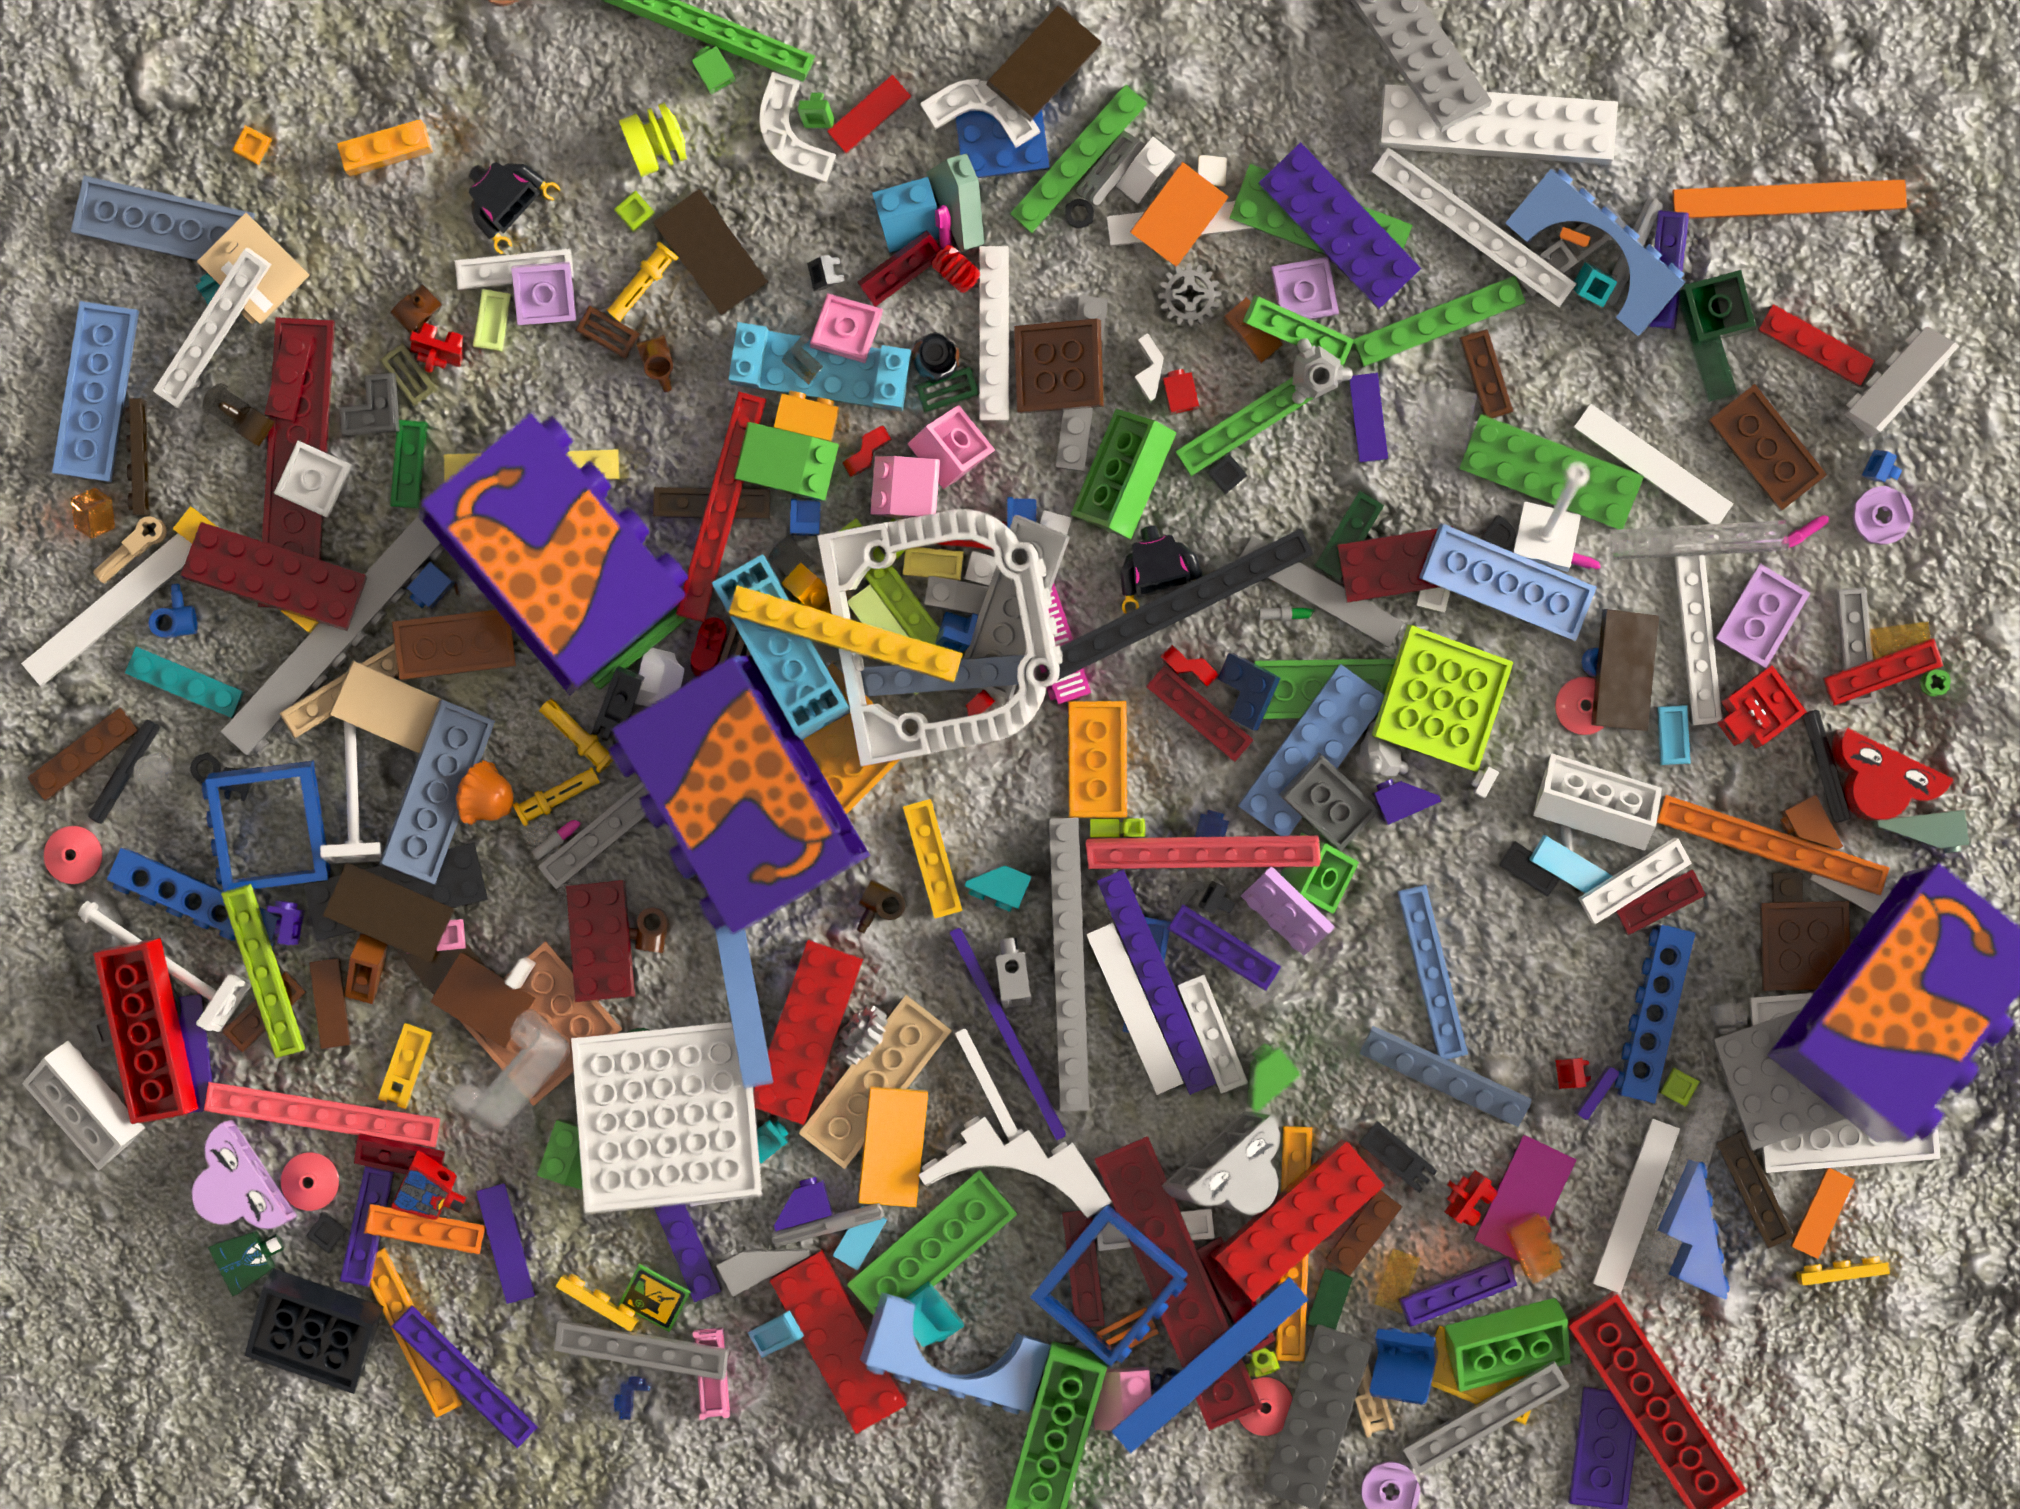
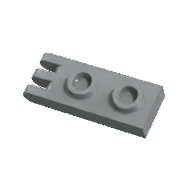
M1123 131L1078 186L1077 194L1095 205L1100 204L1114 185L1119 182L1131 163L1145 147V144L1140 139Z

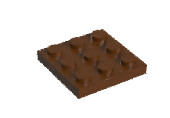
M1100 319L1014 326L1018 413L1104 407Z
M1849 901L1760 903L1762 990H1814L1818 988L1850 945Z

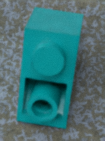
M1004 865L967 880L965 887L969 888V895L983 901L985 896L996 899L995 906L1011 912L1012 907L1019 908L1031 876Z

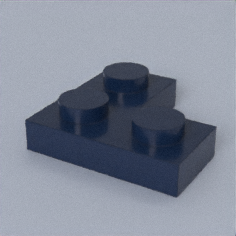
M1228 653L1217 679L1241 691L1229 718L1251 730H1258L1281 677L1234 653Z

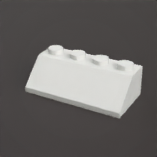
M1928 326L1921 331L1916 328L1905 339L1908 345L1901 353L1896 350L1885 361L1888 367L1881 374L1876 371L1865 383L1869 388L1862 395L1857 392L1848 401L1846 406L1849 409L1844 415L1869 438L1880 433L1954 353L1959 345Z
M1551 753L1537 795L1533 816L1645 851L1656 827L1662 788Z
M66 1041L44 1057L22 1083L98 1171L126 1148L145 1129L141 1123L131 1124L128 1108L121 1101L118 1094L109 1088L102 1080L100 1074L82 1057L81 1052L74 1048L69 1041Z

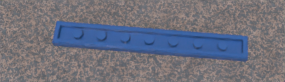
M1288 1277L1114 1427L1111 1432L1131 1454L1309 1299L1295 1282Z

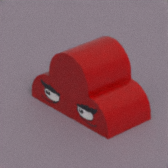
M1850 728L1837 729L1833 737L1832 754L1834 760L1843 771L1848 773L1843 785L1848 809L1861 819L1874 821L1894 818L1901 814L1910 802L1928 801L1940 797L1948 790L1953 781V778Z

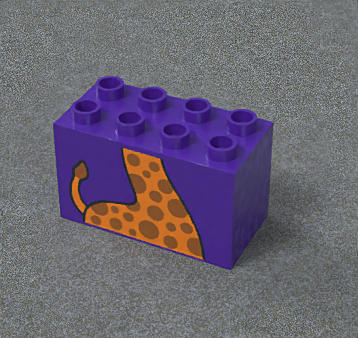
M531 412L421 503L418 518L566 693L571 696L678 606L686 595L680 587L683 586V582L688 579V576L668 552L665 551L655 559L642 543L650 532L644 522L630 507H625L617 514L604 498L608 496L607 491L612 487L602 472L591 461L578 468L567 453L570 451L569 446L573 443V440L564 427L551 415L540 423Z
M752 655L735 656L612 729L619 741L609 747L614 762L625 777L628 778L636 773L641 778L649 792L639 798L641 807L655 828L658 829L666 824L671 829L679 843L669 849L671 858L685 879L688 880L697 875L709 895L699 900V903L707 920L717 931L728 926L733 935L752 927L871 856L804 741L793 731Z
M1940 863L1904 872L1891 889V892L1876 909L1767 1056L1876 1143L1900 1140L1905 1143L1911 1140L1913 1136L1924 1141L1936 1130L1944 1117V1113L1936 1105L1947 1090L1950 1089L1955 1094H1959L1976 1076L1979 1066L1971 1061V1058L1982 1043L1985 1042L1988 1046L1994 1047L2005 1037L2013 1025L2014 1020L2005 1012L2017 996H2020V927Z

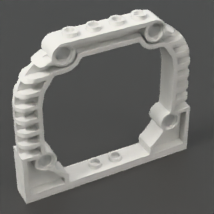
M957 509L818 535L833 615L851 620L845 591L857 589L861 580L871 568L882 569L891 566L896 559V552L957 539H972L994 549L999 570L1006 577L1015 581L1028 654L1021 659L1018 666L1020 687L1018 693L1003 707L988 713L928 723L927 718L919 712H909L898 717L879 704L867 705L861 671L864 670L862 655L839 649L861 766L989 743L1007 738L1020 731L1032 720L1042 704L1046 687L1053 685L1058 680L1059 663H1062V654L1060 647L1055 646L1053 635L1057 634V627L1054 617H1050L1048 606L1052 602L1049 588H1044L1042 579L1043 576H1046L1044 560L1038 558L1036 548L1032 544L1019 542L1013 532L996 518L975 510ZM877 546L883 547L886 552L885 559L882 562H877L873 557V551ZM1020 548L1024 549L1028 554V560L1023 565H1019L1015 561V553ZM1041 664L1046 665L1050 671L1049 678L1045 681L1040 680L1036 675L1037 667ZM909 719L915 720L918 724V731L915 735L909 734L906 730V722Z

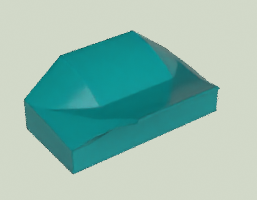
M929 1281L905 1298L915 1304L913 1334L922 1347H926L934 1342H942L965 1326L963 1320Z

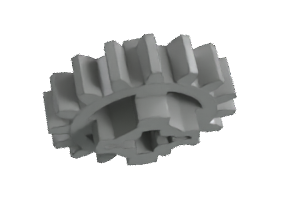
M1187 263L1185 271L1176 266V275L1168 272L1166 278L1169 282L1160 283V288L1165 290V293L1158 294V299L1165 300L1160 309L1161 311L1167 309L1170 311L1167 316L1168 320L1174 316L1177 317L1178 326L1182 324L1183 320L1187 321L1189 328H1192L1193 321L1195 320L1200 325H1203L1204 316L1210 319L1214 316L1210 309L1219 308L1220 304L1214 301V299L1221 297V292L1214 291L1219 282H1211L1209 280L1212 276L1211 271L1205 275L1202 274L1201 265L1198 266L1196 271L1192 270L1190 263ZM1184 278V284L1179 289L1171 290L1175 282ZM1195 278L1201 280L1207 289L1200 288L1195 283ZM1187 289H1192V294H1197L1193 298V302H1187V297H1182ZM1208 301L1206 307L1195 314L1196 306L1200 302ZM1172 302L1179 303L1184 308V313L1179 312Z
M874 1005L870 1008L868 1006L865 1007L863 1013L859 1011L854 1014L850 1022L845 1027H842L840 1031V1037L837 1040L840 1043L835 1047L837 1051L835 1055L849 1066L852 1063L856 1065L859 1059L864 1060L868 1057L876 1045L880 1044L883 1039V1033L885 1032L883 1027L888 1023L886 1020L887 1015Z

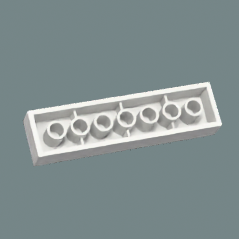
M1385 84L1382 92L1378 148L1389 147L1400 150L1610 165L1614 160L1618 102L1486 92L1492 100L1491 106L1441 132L1410 86Z

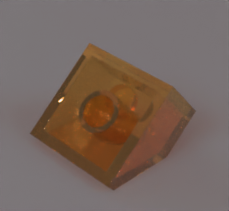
M1533 1212L1503 1225L1523 1273L1532 1284L1541 1281L1562 1268L1559 1261L1564 1258L1558 1244H1552L1548 1233H1551L1552 1230L1546 1216L1540 1217L1539 1213Z

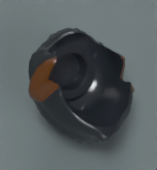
M934 332L915 341L911 360H913L917 372L931 384H934L954 374L956 368L959 367L960 353L952 341L943 334Z

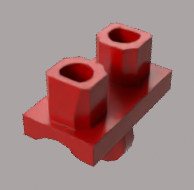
M424 322L417 333L412 332L410 352L418 354L417 361L426 363L425 372L431 374L435 366L445 369L446 364L460 367L463 360V335L452 331L448 332L444 342L435 339L438 333L437 328Z
M1474 1170L1468 1179L1463 1176L1457 1185L1450 1180L1446 1184L1453 1191L1447 1197V1200L1451 1203L1444 1212L1458 1223H1465L1473 1227L1481 1216V1213L1473 1207L1479 1199L1487 1204L1492 1203L1498 1192L1492 1187V1181Z

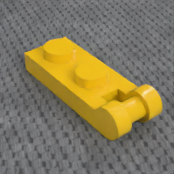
M404 1023L378 1100L386 1103L389 1100L397 1103V1107L407 1108L433 1032ZM394 1082L404 1085L402 1092L392 1089Z

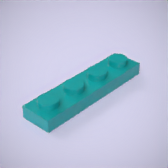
M135 647L125 674L230 718H234L244 695L242 690L139 647Z

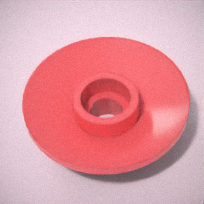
M1579 677L1567 682L1560 689L1555 702L1556 714L1561 724L1567 730L1579 735L1593 734L1604 728L1603 726L1591 725L1596 680L1591 677ZM1583 700H1588L1591 703L1590 710H1582L1581 702Z
M67 826L61 828L51 835L45 845L44 862L46 868L54 878L63 883H83L92 878L100 868L102 862L101 844L91 831L83 827ZM70 849L76 853L75 858L71 861L66 857V853Z
M313 1152L302 1153L292 1158L283 1169L281 1175L282 1192L287 1201L298 1209L305 1211L319 1210L327 1206L338 1192V1171L331 1160L324 1155ZM305 1177L313 1179V1186L311 1188L304 1186L303 1180Z
M1259 1377L1253 1379L1252 1383L1261 1404L1267 1402L1271 1405V1409L1267 1413H1263L1259 1409L1238 1419L1243 1427L1253 1434L1260 1436L1274 1435L1283 1429L1293 1399L1292 1395L1282 1382L1274 1378Z

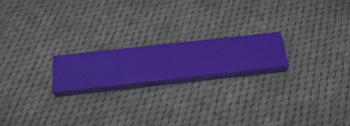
M413 1305L391 1326L517 1449L538 1428Z

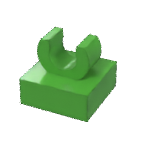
M812 92L810 100L799 101L798 112L805 128L833 127L834 116L828 101L823 100V92Z

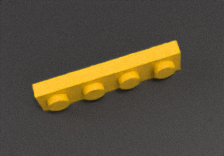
M931 799L903 806L934 919L963 911Z

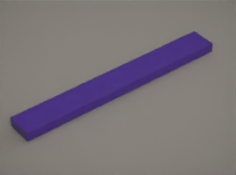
M957 928L949 932L1056 1141L1065 1137L1066 1132L961 928Z

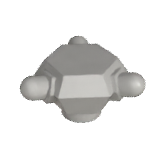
M1306 338L1298 341L1297 347L1300 353L1295 357L1292 382L1295 386L1294 389H1296L1292 395L1294 403L1301 404L1306 398L1310 397L1315 399L1338 388V383L1352 378V370L1340 365L1341 360L1320 346H1311Z
M1373 718L1368 725L1369 731L1366 732L1367 735L1360 745V751L1356 753L1357 766L1365 774L1384 776L1406 774L1409 766L1401 760V750L1398 745L1371 736L1377 719Z

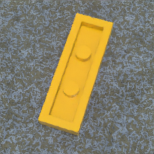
M1879 1256L1861 1258L1862 1263L1851 1264L1850 1260L1834 1261L1833 1267L1822 1268L1821 1264H1810L1804 1266V1271L1796 1272L1798 1284L1804 1286L1890 1274L1889 1264L1884 1260H1880Z
M570 1274L569 1277L563 1275L555 1286L556 1288L631 1332L639 1319L634 1316L636 1312L622 1303L619 1307L609 1301L611 1297L597 1288L594 1292L584 1286L586 1282L574 1274Z

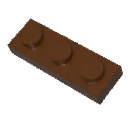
M1382 1190L1378 1191L1368 1201L1332 1248L1326 1259L1350 1276L1401 1210L1402 1206Z

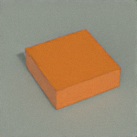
M1563 227L1560 233L1561 239L1585 248L1589 247L1592 239L1591 236L1567 227Z

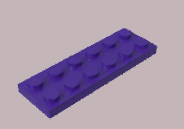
M1301 142L1258 183L1378 310L1421 270L1418 264Z

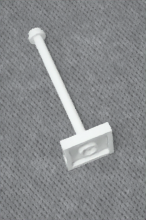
M1573 464L1568 467L1565 473L1567 483L1554 508L1524 501L1513 553L1550 568L1569 571L1581 515L1567 512L1566 509L1577 487L1584 485L1588 479V471L1582 464Z
M344 721L348 841H345V844L321 845V858L329 864L379 862L385 847L380 842L363 843V840H360L356 726Z
M86 901L81 906L78 916L81 917L83 922L93 921L125 944L142 941L97 911L98 904L95 902ZM165 956L168 973L210 1000L209 1005L196 1024L208 1031L222 1032L250 989V981L245 977L228 974L220 988L216 991Z

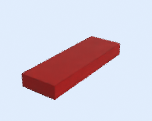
M892 74L833 125L827 133L847 154L908 102L912 96Z

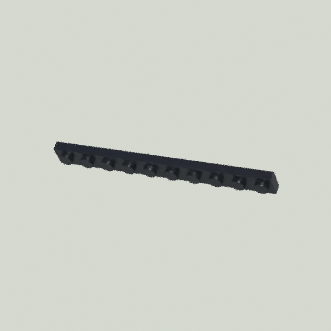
M1300 528L1060 646L1062 663H1059L1058 680L1314 555L1302 529ZM1044 665L1048 675H1050L1049 668Z

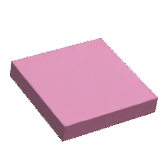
M827 293L810 341V347L866 363L883 309Z

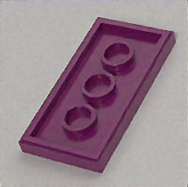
M1523 1134L1496 1190L1498 1194L1490 1203L1473 1240L1528 1265L1576 1163V1159Z

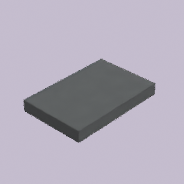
M1319 752L1279 794L1340 852L1380 810Z

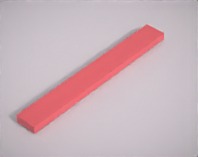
M1319 836L1090 838L1086 840L1088 869L1320 867L1321 863Z
M208 1082L204 1111L352 1135L362 1133L434 1148L437 1144L441 1118L215 1082Z

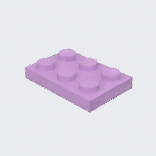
M1758 564L1716 635L1715 640L1765 669L1810 593L1764 565Z
M1272 866L1241 895L1251 909L1258 912L1272 929L1278 931L1289 942L1291 947L1299 951L1303 956L1324 939L1335 927Z

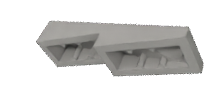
M1609 203L1605 207L1618 217L1615 222L1624 229L1626 223L1612 204ZM1584 222L1574 230L1592 237L1589 247L1585 248L1560 239L1539 256L1564 274L1613 237L1599 227ZM1520 280V282L1529 292L1531 297L1538 293L1536 290H1534L1529 285Z

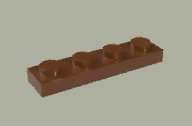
M120 707L27 778L44 801H48L134 736L139 729L125 710Z

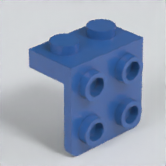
M1378 1328L1375 1338L1378 1356L1369 1388L1371 1396L1420 1405L1425 1404L1428 1400L1438 1358L1435 1337L1422 1332L1412 1334L1402 1332L1396 1328H1388L1387 1330Z

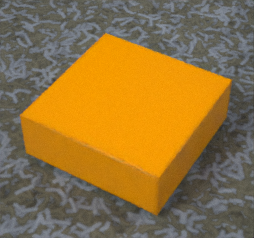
M245 125L232 152L259 165L272 139Z

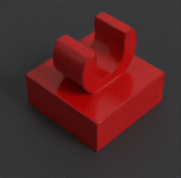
M1582 1058L1555 1060L1559 1089L1586 1087V1082L1591 1081V1076L1584 1075L1583 1067L1589 1065V1061Z

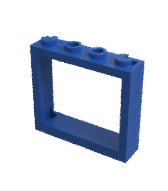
M314 760L208 774L205 783H202V794L204 800H209L210 811L206 813L207 824L214 831L215 839H211V849L213 856H218L219 867H216V879L218 884H222L223 892L251 884L253 889L329 879L331 875L330 864L321 858L320 846L327 845ZM300 777L314 869L233 879L218 787Z
M1107 1205L1095 1217L1030 1298L1105 1363L1112 1366L1116 1361L1122 1363L1132 1352L1128 1346L1134 1339L1140 1342L1151 1329L1147 1324L1153 1316L1158 1320L1169 1306L1165 1302L1172 1294L1177 1297L1186 1287L1187 1283L1183 1280L1189 1273L1113 1208ZM1109 1222L1173 1276V1279L1115 1349L1050 1294Z

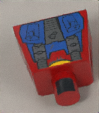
M417 1150L391 1208L431 1220H437L443 1206L460 1213L467 1197L452 1191L457 1178L454 1172Z

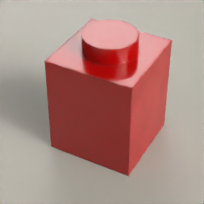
M1184 369L1168 372V377L1163 378L1162 382L1170 415L1199 409L1192 372L1185 373Z

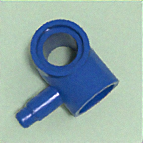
M172 584V608H159L155 610L149 617V628L156 636L166 639L197 634L198 623L195 608L193 605L184 606L180 584ZM169 615L172 619V626L169 630L162 631L159 622L162 617Z

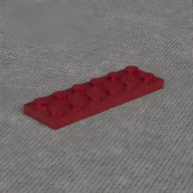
M200 522L180 575L183 579L344 631H348L367 580L365 574Z

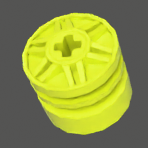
M665 102L658 104L662 114L661 118H655L651 107L647 109L649 122L643 124L636 113L619 120L641 177L659 171L658 156L663 155L669 166L674 165L669 153L673 150H676L680 161L687 159L685 153L686 142L675 115L666 107Z

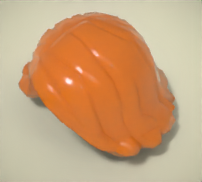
M482 760V762L474 764L473 767L469 768L466 775L461 778V782L457 787L456 806L459 809V816L463 823L472 825L477 820H499L511 812L514 801L512 786L500 775L494 763Z

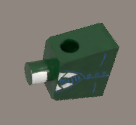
M254 1231L209 1246L208 1249L232 1297H234L275 1268L271 1256L284 1250V1246L277 1234L262 1240L258 1231Z

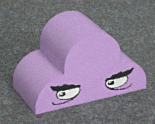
M230 1120L218 1125L210 1133L205 1144V1156L210 1167L197 1177L192 1189V1201L197 1212L205 1220L215 1224H227L244 1217L250 1224L264 1229L278 1227L296 1218L297 1214L235 1122Z

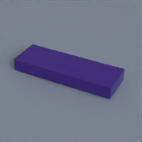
M1378 373L1354 375L1349 380L1359 463L1388 460Z

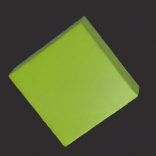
M636 190L614 208V211L633 232L655 214Z
M1672 1067L1659 1093L1686 1107L1700 1081Z

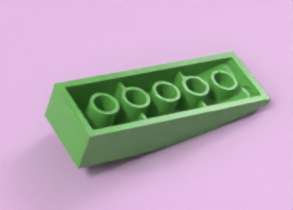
M1052 1341L1005 1509L1067 1508L1107 1370V1363L1094 1352Z

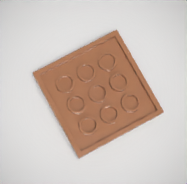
M547 941L527 957L536 964L521 989L534 996L536 1000L506 1048H503L461 1022L533 1106L539 1103L574 1072L571 1038L618 1034L622 1030L621 1026L599 1001L575 1002L573 971ZM508 973V974L504 977L506 980H507V978L509 977L510 973Z

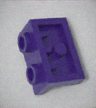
M275 901V905L266 906L267 912L282 914V919H278L275 926V936L278 937L277 943L299 945L305 910L297 909L298 903Z

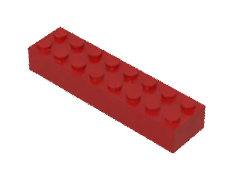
M1610 1292L1568 1320L1569 1331L1687 1509H1721L1747 1492V1489L1616 1292Z

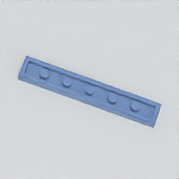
M1421 885L1397 891L1437 1055L1446 1060L1468 1055L1427 886Z
M725 926L715 931L743 1086L746 1089L771 1084L773 1079L746 931L743 930L732 935L728 926Z

